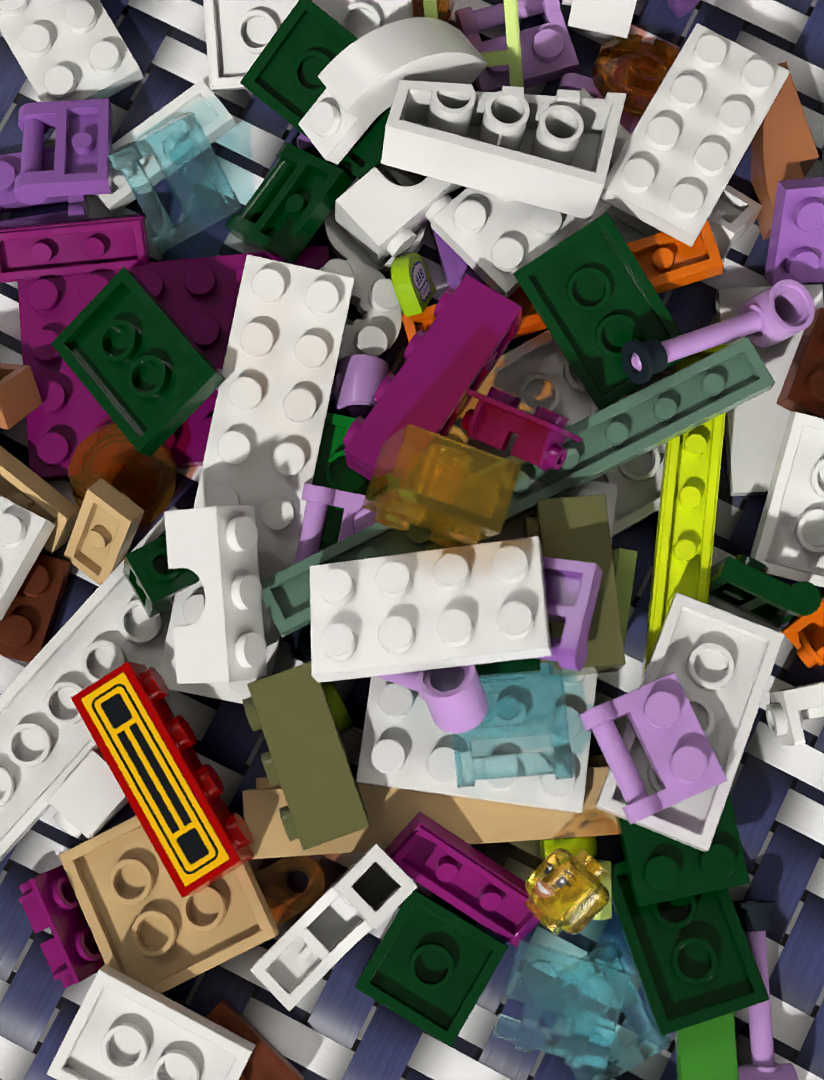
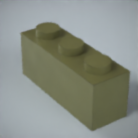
M605 494L537 500L532 513L533 517L524 519L525 538L539 536L543 557L597 563L603 571L587 637L588 653L583 669L581 671L562 669L559 666V662L540 659V663H549L550 677L616 672L626 663ZM549 621L550 637L562 638L565 623Z
M311 662L248 683L251 697L243 699L244 709L253 732L263 730L269 751L261 753V759L271 786L281 784L288 805L279 808V812L289 841L299 838L304 851L370 827L371 822L323 682L318 683L312 677Z

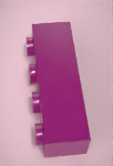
M467 274L456 290L449 287L435 307L434 316H436V319L427 332L420 329L410 340L404 353V358L407 360L396 375L390 372L381 381L373 399L377 403L366 419L361 416L357 417L347 430L343 439V445L346 446L344 452L347 467L402 501L473 398L465 393L467 388L478 391L519 331L523 307Z

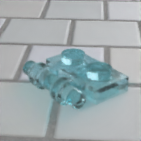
M519 938L504 990V996L524 1003L520 1019L499 1013L493 1036L514 1042V1049L531 1054L533 1049H537L562 1057L563 1064L581 1069L584 1064L604 1071L609 1060L610 1048L589 1041L592 1026L595 1025L615 1032L630 974L624 970ZM543 1009L573 1018L569 1035L539 1026Z

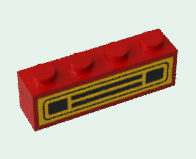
M127 661L71 697L183 898L202 891L254 858L255 856L249 847V844L253 842V837L241 816L237 813L231 815L220 795L225 792V789L216 771L208 763L202 765L192 746L197 743V740L190 725L181 715L174 716L167 704L165 697L169 695V690L161 675L153 667L147 669L146 665Z

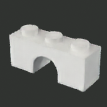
M374 167L335 200V221L378 265L389 255L393 258L402 255L417 237L415 232L428 221L431 222L433 216L467 187L428 176L416 185L399 186L390 182Z
M254 505L211 506L164 511L168 569H190L200 578L205 591V606L199 619L193 624L173 626L177 684L231 683L267 676V648L264 640L261 601L262 586L260 583L257 549L258 531L255 523Z

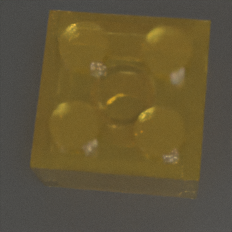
M407 424L382 443L362 508L376 512L375 521L382 525L407 531L409 525H413L430 531V541L448 548L463 546V544H478L480 540L501 533L521 465L417 426Z

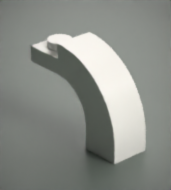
M431 17L397 20L360 37L339 53L323 69L318 78L325 85L326 89L298 125L325 160L339 164L374 120L392 106L400 80L472 84L486 68L488 62L458 28L447 22Z
M377 844L373 845L296 920L280 939L250 968V971L290 1011L362 937L372 929L376 930L418 886Z

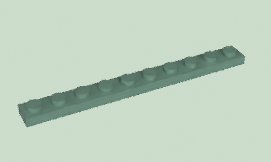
M747 336L566 427L565 430L581 437L582 441L578 443L566 438L562 448L567 450V457L560 469L550 468L548 471H544L536 465L511 455L260 581L262 599L281 637H284L310 624V566L464 546L534 510L537 500L558 498L769 391L775 384V381Z

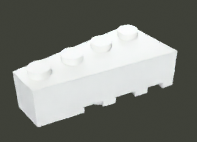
M400 80L385 127L381 164L591 221L605 185L627 93L607 92L605 99L581 98L579 90L558 89L556 96L524 94V87L502 86V90L498 92L475 91L472 84Z

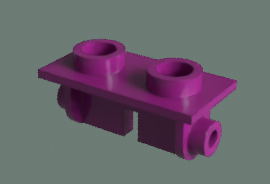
M492 386L487 396L469 388L465 392L478 399L475 409H469L462 419V428L467 431L468 437L505 452L513 433L518 434L510 454L538 466L541 470L548 471L550 468L558 470L563 466L567 457V450L562 448L566 438L578 443L582 441L581 437L565 430L569 419L543 407L537 406L534 415H530L518 409L521 402L520 398Z
M63 865L35 876L19 886L23 896L18 898L24 908L34 933L36 934L50 927L54 937L41 943L40 947L52 971L54 981L60 979L65 989L97 973L105 965V962Z

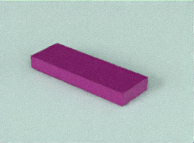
M144 213L0 227V283L26 281L57 275L119 270L123 267L145 266L148 262H151Z
M420 811L384 850L408 877L515 947L552 910L548 897L541 898L537 896L532 886Z

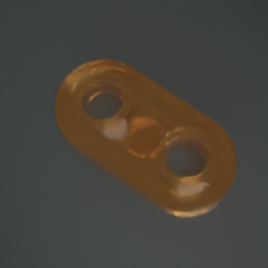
M311 855L283 857L254 873L277 925L310 908L322 896L326 885L324 869L319 861ZM300 870L308 876L309 884L305 890L295 891L290 887L288 878L291 872Z

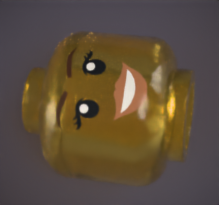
M556 848L525 881V890L529 898L524 904L556 936L562 930L572 935L578 934L609 901L608 889L601 882L608 872L583 848L576 856L567 849Z

